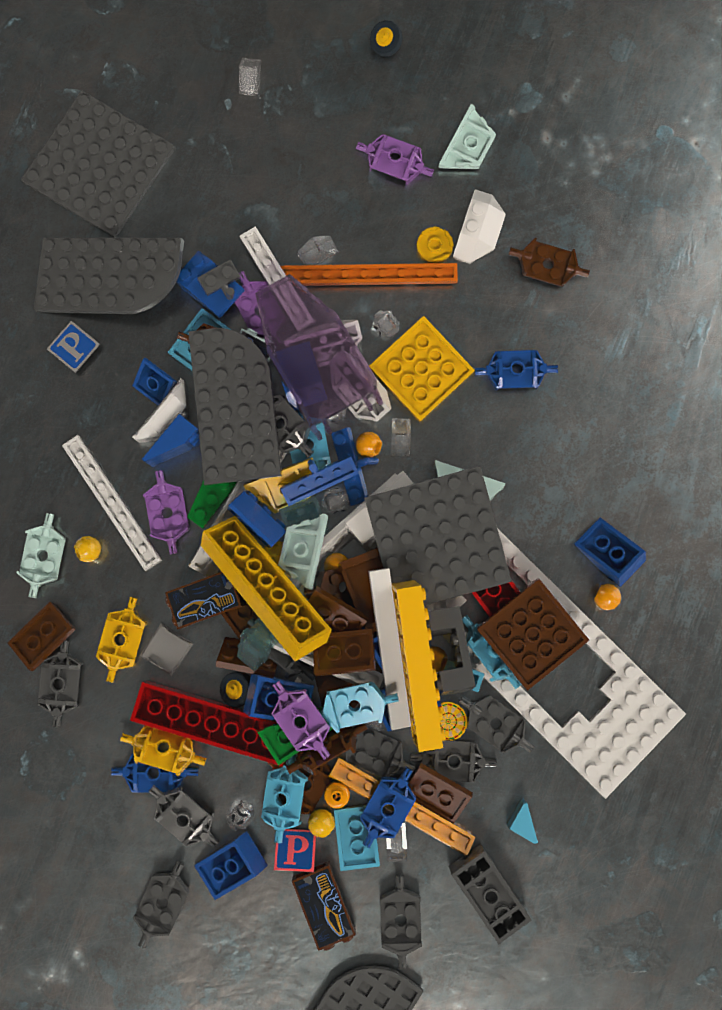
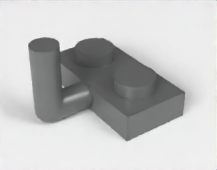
M230 259L201 275L197 280L207 296L221 289L226 298L232 300L234 289L229 288L228 284L239 279L240 274Z

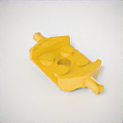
M129 597L127 608L121 611L110 612L107 615L96 653V658L109 669L105 680L107 682L114 683L118 669L136 665L135 659L144 628L147 626V622L134 610L137 598ZM118 634H122L125 637L123 645H118L115 642Z
M146 725L137 735L131 736L122 733L120 741L133 746L136 764H146L175 773L176 776H179L190 763L194 762L205 766L207 760L205 757L195 755L192 739ZM161 743L169 745V749L166 752L158 751L157 748Z

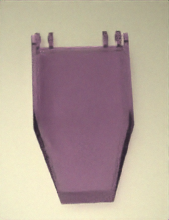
M290 274L255 293L267 353L292 400L319 441L323 438L316 425L322 422L326 432L329 435L333 432L326 420L356 402L363 400L367 409L372 411L373 406L367 399V396L373 394L377 404L383 405L382 398L377 389L375 375L334 310L328 308L318 297L316 298Z

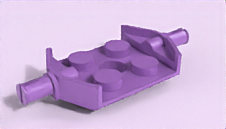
M382 134L374 142L369 143V145L358 142L356 150L368 154L369 171L374 169L406 181V185L421 173L430 177L434 173V169L424 166L420 147ZM393 153H398L400 155V159L393 160L391 159L390 155Z
M242 271L239 279L242 283L241 287L245 291L235 301V304L247 327L257 332L258 337L271 338L277 347L278 344H282L277 332L286 321V318L267 282L249 281L245 272ZM263 307L265 313L263 315L255 314L256 308Z
M163 470L155 471L156 485L144 493L143 497H145L151 531L150 536L166 541L169 547V555L178 553L176 547L177 539L188 532L190 528L182 488L168 484L164 480ZM165 508L172 509L173 513L170 518L163 516Z
M280 681L272 685L279 694V700L272 711V716L296 751L314 749L319 752L323 760L329 757L331 754L325 748L323 741L331 726L327 724L306 693L307 690L287 691ZM298 716L303 717L306 721L305 726H297L295 718Z

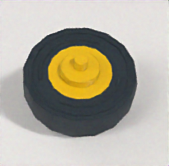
M381 21L371 31L370 45L380 56H391L399 50L402 44V31L392 21Z
M232 672L222 679L220 695L225 704L230 707L245 705L250 677L243 672Z

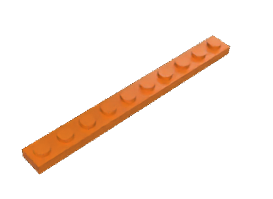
M457 263L280 266L292 286L457 284L458 282Z

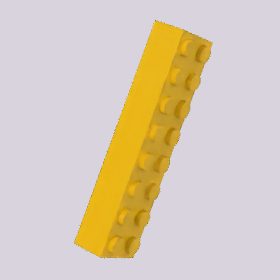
M236 516L203 531L201 547L295 662L327 643L332 629Z
M415 580L392 583L412 740L419 752L443 748L442 741H445L446 738L444 729L440 726V721H443L441 708L438 709L437 701H440V694L438 688H435L434 681H437L436 669L432 667V661L435 658L433 649L429 646V641L432 640L431 630L426 625V620H429L428 609L424 608L423 600H426L425 588H422Z

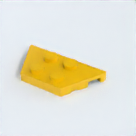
M311 457L281 469L282 477L256 479L245 483L243 486L274 514L311 499L310 496L288 506L280 487L310 474L308 461L314 459Z

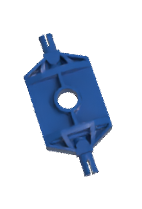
M537 350L495 351L489 365L485 368H475L474 374L475 376H488L495 390L505 388L537 389L545 374L558 373V365L545 364ZM519 364L522 367V372L515 373L512 370V366Z
M134 752L126 766L111 768V771H113L111 776L125 777L132 793H150L148 791L153 785L165 793L180 787L183 779L187 776H199V767L186 768L179 776H176L175 773L156 768L159 771V776L152 778L149 775V769L152 766L142 763L136 764Z
M405 767L399 778L381 777V781L363 813L360 814V819L368 830V835L362 843L365 847L367 845V848H370L374 839L395 838L415 803L416 796L408 785V779L413 772L409 767ZM385 805H392L394 811L391 814H385L382 810Z

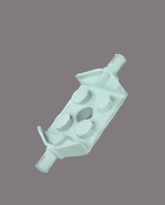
M46 513L43 526L25 531L27 538L20 570L16 573L30 583L31 587L28 597L37 598L38 588L41 585L58 579L66 538L52 526L54 514ZM43 550L48 553V558L45 561L39 559V554Z

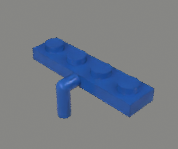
M346 427L331 433L338 460L351 455L359 474L344 480L350 506L361 504L365 501L364 498L369 496L361 467L377 465L379 459L377 457L359 459L351 428Z
M351 455L321 469H318L314 460H309L308 467L311 473L280 487V490L288 506H291L359 474Z

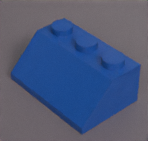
M243 491L228 505V510L270 549L286 533L284 529L286 526L279 519L275 521L270 516L272 512L264 505L261 507L256 502L258 499L251 492L247 494Z

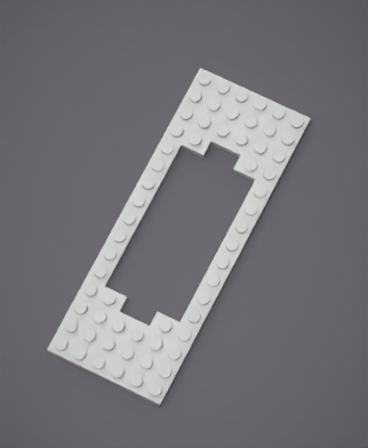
M498 529L507 566L527 586L539 578L590 641L586 644L614 671L599 687L609 700L589 721L579 711H576L561 727L521 686L514 689L507 679L491 682L489 679L493 676L468 646L471 665L477 671L485 673L484 678L606 799L686 713ZM461 595L425 605L424 608H427L428 611L456 606L461 607L467 600ZM451 634L442 635L450 643Z

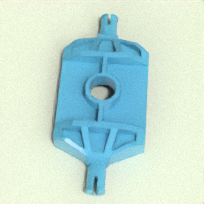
M305 407L302 410L297 409L298 414L303 420L312 426L307 440L314 443L311 449L314 453L309 458L313 457L318 469L331 464L323 420L307 417ZM299 449L290 452L292 464L309 459Z
M468 615L464 616L462 621L469 631L466 635L467 646L472 649L493 676L489 680L493 682L507 679L514 689H517L522 684L499 655L493 652L492 647L476 629L481 624H474Z
M367 682L328 691L324 707L319 712L338 733L341 728L377 720L379 723H382L385 705L399 702L398 693L385 696V693L382 694L375 683ZM352 700H356L360 703V706L352 708L349 703Z
M295 755L286 760V765L268 771L261 818L276 830L275 843H282L285 829L302 824L300 814L305 782L308 781V777L299 770L289 774L286 766L294 763ZM280 793L286 796L285 804H281L278 800Z

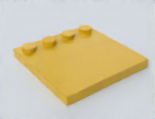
M425 316L421 317L368 367L419 422L475 371Z

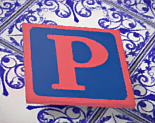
M285 829L282 843L276 842L274 870L314 872L316 836L310 830Z

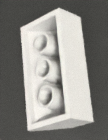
M402 471L376 494L412 485L413 482ZM364 503L345 519L344 523L354 539L369 552L377 547L367 506Z

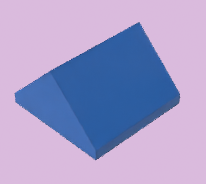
M143 358L132 386L156 405H159L177 384V381L147 358Z

